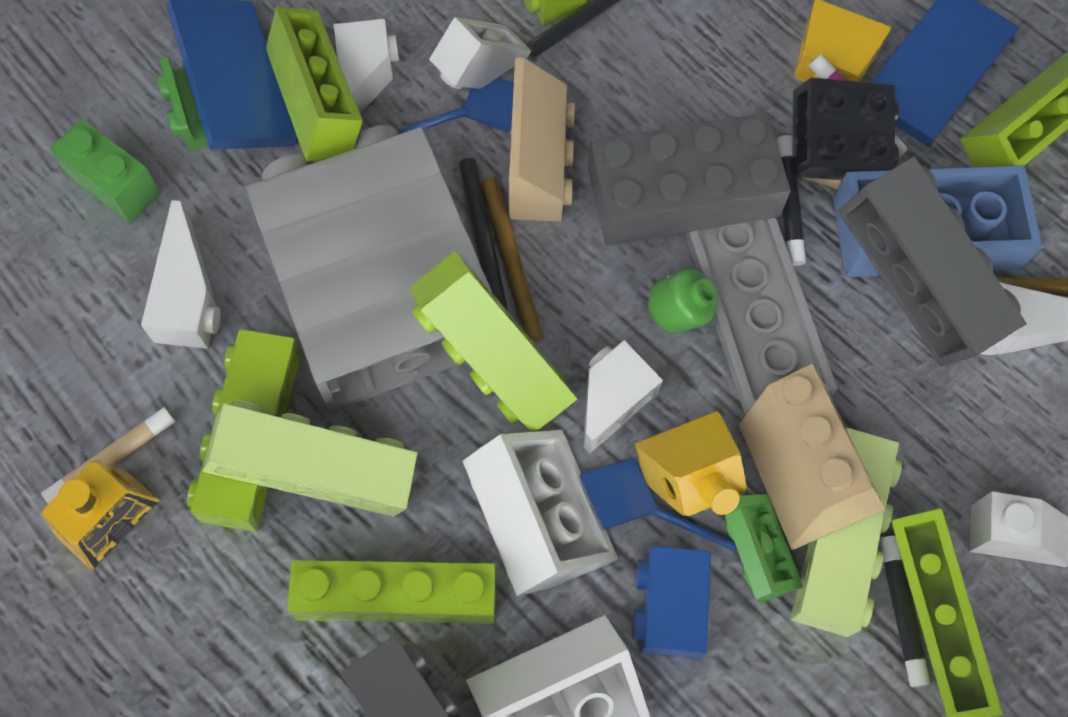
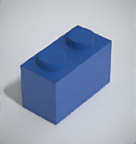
M651 546L646 554V560L638 559L635 588L644 590L643 609L634 610L632 638L633 640H641L640 654L700 659L707 654L711 551Z

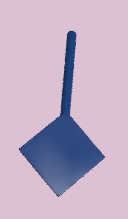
M498 77L481 89L472 88L462 108L397 130L399 134L420 127L426 129L464 116L510 133L512 128L514 83Z
M635 458L583 473L579 476L603 530L652 514L729 550H737L733 540L658 507Z

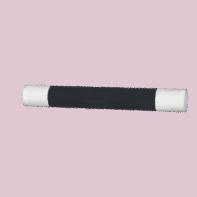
M784 135L777 137L776 143L791 190L783 209L785 239L793 266H799L806 263L798 178L792 177L793 136Z
M896 536L882 537L879 539L880 550L884 554L883 564L910 687L931 685L907 575Z

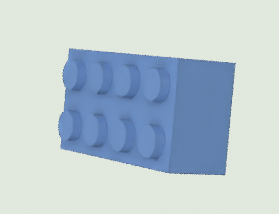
M1025 166L929 169L937 181L938 192L946 204L953 207L961 215L965 223V232L975 247L980 248L988 255L993 265V271L1021 270L1042 248ZM889 171L846 172L833 197L845 277L880 276V274L837 210L865 186Z

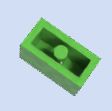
M82 118L49 148L67 176L130 224L161 194L147 167Z

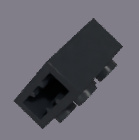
M811 77L793 90L792 177L843 180L846 172L893 170L899 158L898 146L895 144V123L899 115V106L895 101V85Z

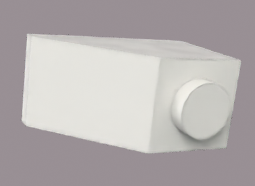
M454 17L429 60L441 71L440 77L451 87L461 89L462 87L481 89L515 66V57L528 58L531 50L506 25Z
M385 19L334 24L337 59L360 114L393 79L391 62L399 61L396 35L387 36Z
M625 340L613 350L609 346L603 348L589 363L591 368L589 369L586 386L583 447L589 454L656 398L663 382Z
M991 492L971 505L969 552L1067 567L1068 517L1042 499Z

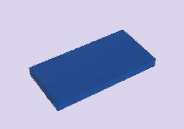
M169 0L167 11L210 150L294 147L298 137L266 51L267 44L253 2L235 0Z
M936 0L870 83L895 85V101L899 106V115L895 126L929 147L1013 38L1019 26L976 0Z

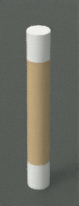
M163 407L43 490L41 495L49 504L58 495L61 486L65 482L74 479L90 462L97 460L115 465L175 423V420L167 409Z

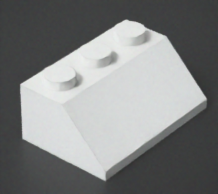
M563 430L500 434L463 460L471 486L475 491L488 523L489 531L494 538L516 596L552 588L618 560L606 529L603 530L579 477L581 474Z
M605 615L466 680L481 717H650L629 651Z

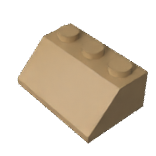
M515 57L509 168V219L561 221L563 205H571L572 179L564 178V166H573L574 140H565L566 128L574 129L575 102H566L567 84L529 60Z
M810 364L769 384L740 422L739 427L792 550L884 510L885 507L827 387L814 365Z

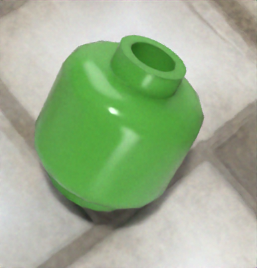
M685 268L663 277L653 284L650 289L648 310L653 321L669 333L681 334L703 326L712 320L716 312L717 292L714 284L706 275L697 269Z

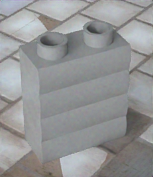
M389 125L368 128L359 133L354 150L316 163L314 161H306L304 154H292L281 157L264 169L262 181L245 186L312 375L328 412L338 410L458 365L441 344L446 338L437 329L431 334L427 332L412 313V309L417 306V303L408 287L456 250L490 291L491 288L480 267L469 236L460 220L452 196L421 127L399 134L395 127Z

